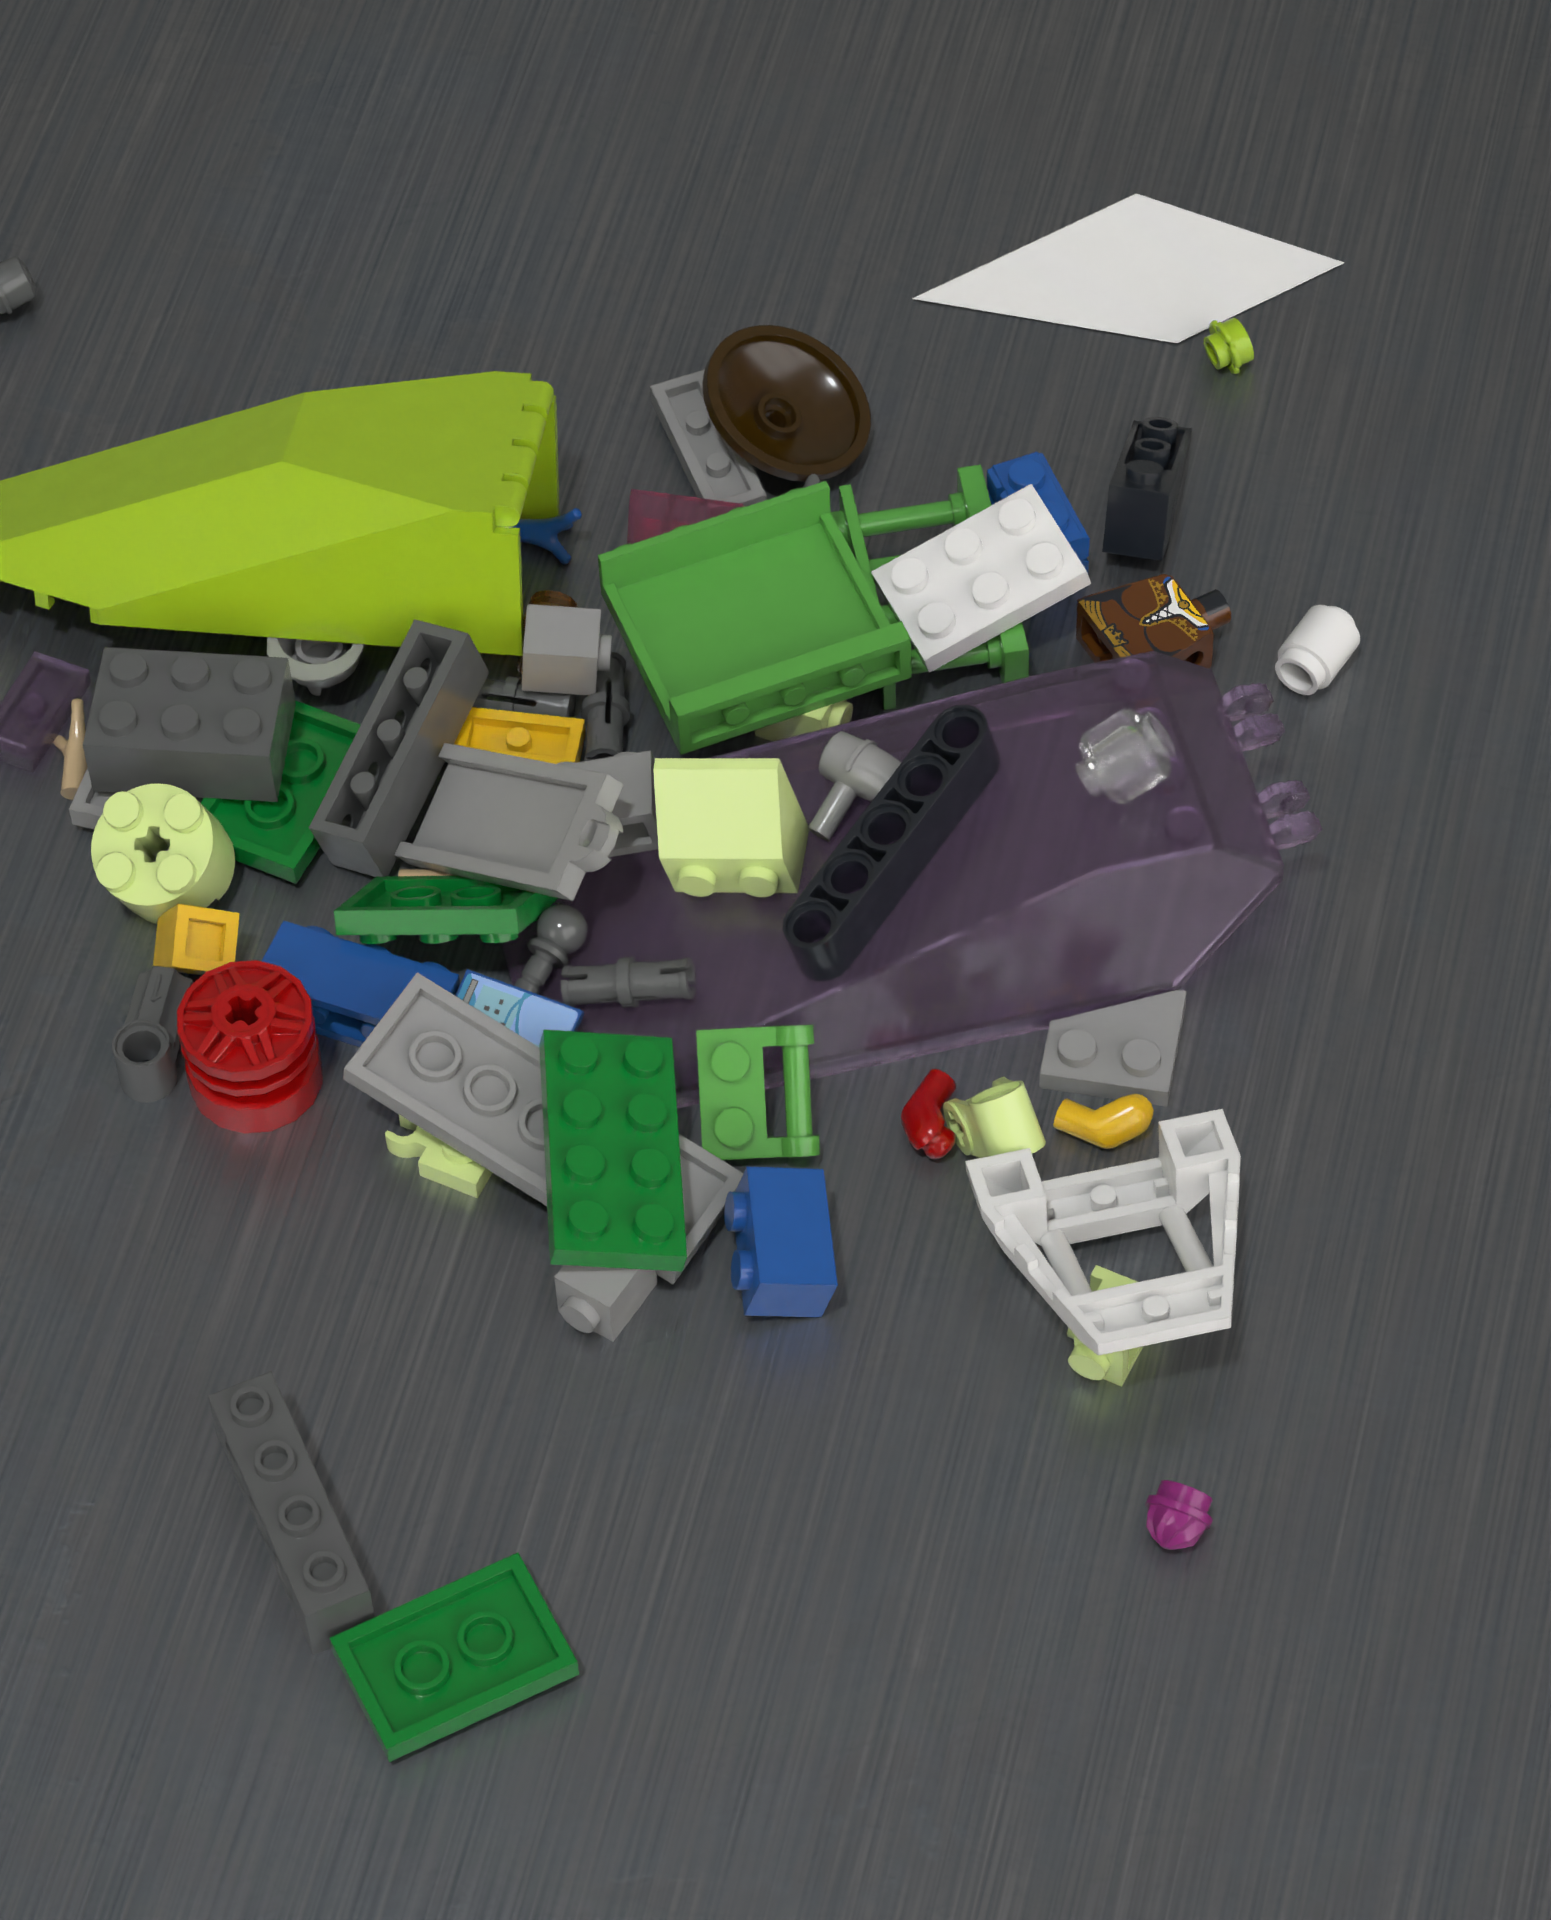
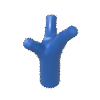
M574 508L566 514L552 518L520 519L518 524L513 527L520 528L521 543L538 545L552 552L563 565H566L571 561L572 557L564 549L557 536L558 533L571 529L574 522L581 519L582 513L579 509Z

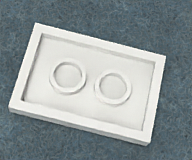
M1032 484L871 572L877 587L897 620L902 621L911 638L912 645L929 673L1091 584L1086 569Z

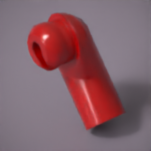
M931 1069L903 1107L901 1113V1123L910 1144L916 1150L922 1148L930 1159H940L952 1149L956 1141L955 1133L944 1125L945 1119L941 1113L944 1102H947L956 1090V1083L947 1073L939 1069Z

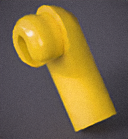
M1136 1093L1122 1096L1096 1110L1066 1098L1062 1101L1056 1112L1053 1127L1102 1149H1111L1145 1132L1151 1123L1154 1110L1151 1102L1146 1097Z

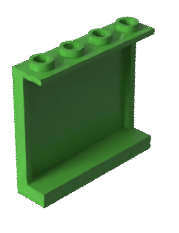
M827 481L805 488H796L783 495L747 507H737L728 513L692 525L679 526L670 532L633 544H624L612 551L598 555L601 595L680 755L912 678L911 638L902 621L890 624L830 512V487Z

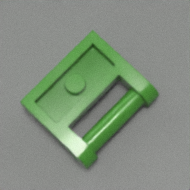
M814 1024L696 1030L702 1148L721 1160L820 1155L819 1135H813L808 1050L809 1044H815ZM782 1046L787 1136L767 1137L763 1047Z

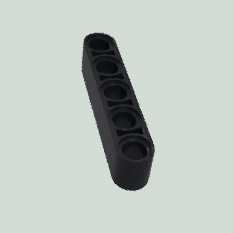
M966 704L954 705L945 709L935 718L787 911L783 919L782 931L801 973L808 979L818 982L830 981L841 976L849 969L996 775L1000 767V754L986 717L978 708ZM821 937H824L823 939H821V940H819V941H817V942H813L814 940H817V939H819V938H821Z

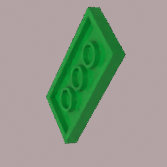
M543 1030L539 1051L550 1264L682 1272L687 1259L672 1038Z

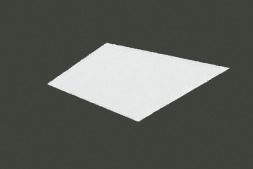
M1136 193L912 299L1179 343L1208 329L1209 324L1213 320H1216L1218 323L1223 322L1345 262Z

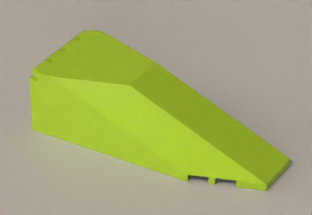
M492 371L304 392L0 480V581L33 590L35 606L48 610L55 603L54 597L87 606L90 610L91 622L99 625L401 647L414 619L468 633L479 653L523 656L524 623L520 528H514L513 526L517 525L520 519H544L560 516L557 404L554 389L547 382L533 381L531 373Z

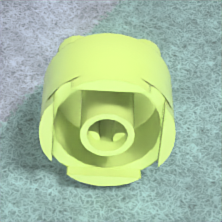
M168 784L142 785L128 791L117 792L110 796L105 802L103 813L95 826L91 842V858L99 882L131 911L154 924H157L158 918L164 912L177 904L206 908L215 899L219 901L228 890L234 874L235 852L233 843L221 823L190 793Z

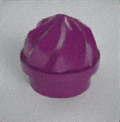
M1161 1480L1156 1495H1148L1145 1506L1148 1508L1146 1527L1152 1538L1165 1549L1175 1550L1194 1546L1204 1531L1210 1529L1213 1519L1208 1515L1213 1500L1207 1494L1190 1486L1174 1481Z

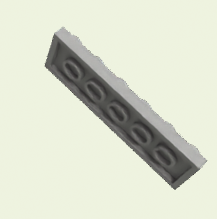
M417 972L344 1067L343 1080L547 1206L539 1047ZM679 1134L687 1259L684 1270L724 1214L727 1194L730 1191H736L743 1173ZM656 1270L658 1276L671 1284H674L682 1273L680 1271Z

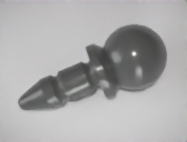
M558 904L549 907L541 914L536 927L537 937L530 939L526 945L534 955L530 957L522 970V977L518 978L513 986L539 994V987L545 984L553 970L552 966L563 969L569 962L567 955L577 951L583 945L587 937V922L582 913L573 906Z

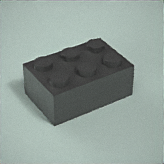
M104 647L83 741V749L93 791L121 792L142 785L159 783L176 786L194 797L277 802L296 706L288 658Z

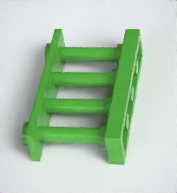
M980 464L957 468V493L948 494V500L858 514L852 487L849 484L839 486L840 511H834L831 514L879 602L875 580L871 572L901 555L869 560L864 537L952 524L953 527L992 505ZM889 605L881 606L890 624L899 622ZM1022 622L934 671L987 663L989 669L998 667L1004 691L1028 688L1029 647ZM915 649L911 650L912 674L929 672ZM896 683L879 688L884 710L896 708Z

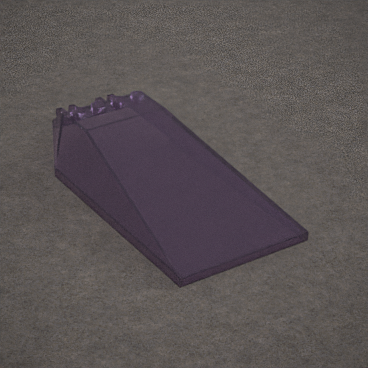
M1150 651L1029 676L710 757L779 758L808 826L834 785L833 782L820 775L819 759L827 742L840 731L847 732L864 740H873L877 742L878 747L902 762L940 713L954 705L966 704L974 706L984 713L1000 754V767L994 778L849 969L841 976L830 981L818 982L808 979L801 973L782 931L783 919L787 911L871 801L856 796L830 841H825L809 831L798 893H775L769 897H755L746 893H713L704 897L692 896L684 892H675L659 859L658 849L608 857L611 861L597 871L585 873L573 901L558 898L551 905L566 904L573 906L582 913L587 922L586 940L577 951L567 955L569 961L567 965L616 964L620 957L634 956L635 961L638 962L675 960L690 957L695 966L696 984L688 985L689 987L694 986L696 993L693 999L639 1001V1006L636 1008H623L620 1003L574 1006L575 1008L583 1010L585 1013L577 1032L672 1038L678 1109L700 1104L696 1030L814 1024L815 1044L808 1045L810 1080L1045 1030L1049 1029V1024L1052 1020L1179 990L1283 881L1284 864L1279 850L1296 847L1298 844L1310 843L1311 840L1316 839L1322 830L1319 819L1315 817L1314 812L1310 813L1308 810L1306 812H1299L1301 808H1305L1304 806L1311 799L1302 781L1288 780L1286 783H1273L1258 794L1243 752L1259 749L1261 746L1274 745V742L1280 741L1279 739L1285 732L1282 721L1279 720L1277 714H1272L1271 712L1269 714L1263 713L1268 711V708L1274 702L1271 692L1267 689L1266 684L1262 685L1259 682L1258 684L1252 683L1249 686L1246 684L1235 686L1222 697L1212 669L1159 652ZM1241 720L1233 727L1231 722ZM1279 817L1269 825L1267 819ZM538 920L532 922L520 932L517 939L500 943L511 985H514L516 980L522 977V970L530 957L534 955L526 945L530 939L537 937L536 927ZM821 937V938H819V939H817V940H814L813 942H817V941L823 939L824 937ZM552 966L553 970L545 984L539 987L538 995L564 1003L561 993V980L569 981V978L562 977L561 968ZM782 1046L763 1047L765 1090L784 1086Z

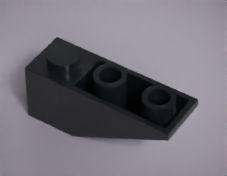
M1162 417L1147 418L1143 422L1133 421L1109 485L1102 552L1162 561L1171 534L1192 428L1178 427L1175 421Z

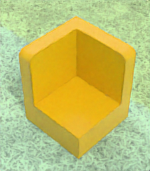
M177 904L170 908L157 921L153 966L175 968L180 973L202 976L207 971L229 962H235L240 913Z

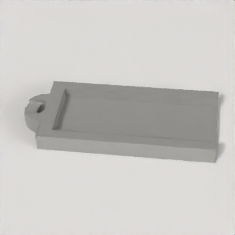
M444 743L438 757L446 761L448 766L413 844L400 841L395 852L396 857L411 866L573 901L585 873L597 871L611 861L608 856L616 844L618 834L623 833V825L619 818L612 814V811L624 784L606 773Z

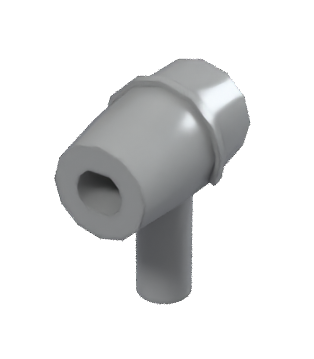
M844 731L835 734L825 745L819 759L820 775L833 782L834 785L810 823L808 830L821 839L830 841L856 796L872 802L902 762L878 747L877 742L873 740H864Z

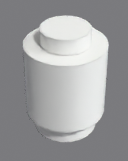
M1315 605L1307 611L1278 650V661L1275 664V671L1285 686L1296 693L1312 695L1318 689H1324L1332 682L1360 643L1359 631L1350 614L1339 607Z

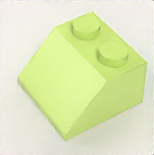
M655 758L653 773L659 859L675 892H684L698 897L709 896L713 893H746L755 897H769L775 893H798L809 826L779 758Z

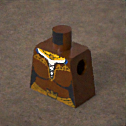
M1161 574L1078 599L1076 639L1132 714L1137 717L1208 671L1212 665L1213 630L1231 622V611L1225 597L1219 590H1212L1190 600L1173 576Z

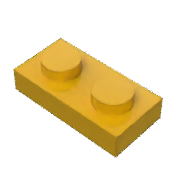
M472 707L454 745L554 764L560 762L577 763L580 762L586 736L585 719Z

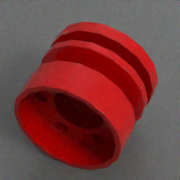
M258 960L229 962L205 972L186 990L177 1009V1034L181 1044L182 1056L185 1060L190 1094L201 1114L221 1128L243 1134L271 1132L295 1122L314 1104L323 1084L322 1058L318 1037L316 1036L312 1002L298 978L278 965Z

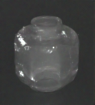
M1125 708L1117 711L1081 735L1079 748L1082 760L1075 767L1082 783L1093 796L1097 797L1104 793L1116 803L1125 804L1169 777L1171 772L1170 758L1176 755V750L1168 732L1153 713L1148 711L1142 715L1133 708Z

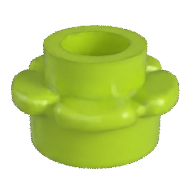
M1235 317L1222 323L1213 320L1209 324L1210 335L1204 337L1203 343L1211 363L1218 370L1227 366L1232 374L1240 373L1239 368L1241 365L1254 359L1253 346L1245 328Z

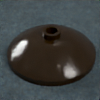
M758 325L743 328L732 333L718 345L710 356L705 367L702 382L707 412L724 441L739 456L753 466L771 475L792 481L806 482L807 477L811 474H816L820 480H825L848 469L863 451L871 428V413L866 394L851 368L824 343L791 328L775 325Z

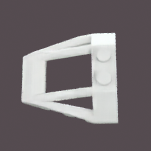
M1223 1109L1159 1121L1158 1158L1041 1181L1030 1148L965 1161L966 1172L981 1217L1004 1253L1075 1336L1098 1356L1231 1328L1241 1156ZM1208 1194L1210 1198L1214 1266L1186 1215ZM1162 1225L1186 1271L1170 1276L1092 1291L1070 1244ZM1036 1244L1042 1246L1048 1261L1041 1253Z

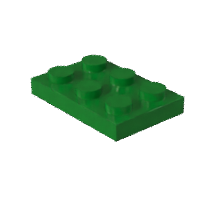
M296 701L278 801L203 798L201 804L216 817L232 841L235 861L297 884L321 847L310 831L309 826L361 724Z
M377 876L334 910L336 935H359V941L365 944L390 942L397 939L398 935H419L421 942L435 944L455 940L458 938V935L480 934L482 942L502 943L517 939L519 933L529 924L537 921L538 916L558 898L461 876Z
M518 1552L329 1638L332 1652L389 1762L579 1675L578 1661Z

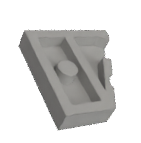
M1174 990L1050 1021L1040 1069L1039 1088L1110 1099H1118L1122 1096L1136 1093L1146 1097L1152 1105L1167 1107L1186 1007L1187 991Z

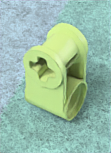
M1003 1076L992 1081L991 1088L965 1101L954 1098L943 1104L947 1126L955 1133V1143L965 1155L983 1158L1030 1148L1033 1154L1046 1144L1023 1081H1012Z

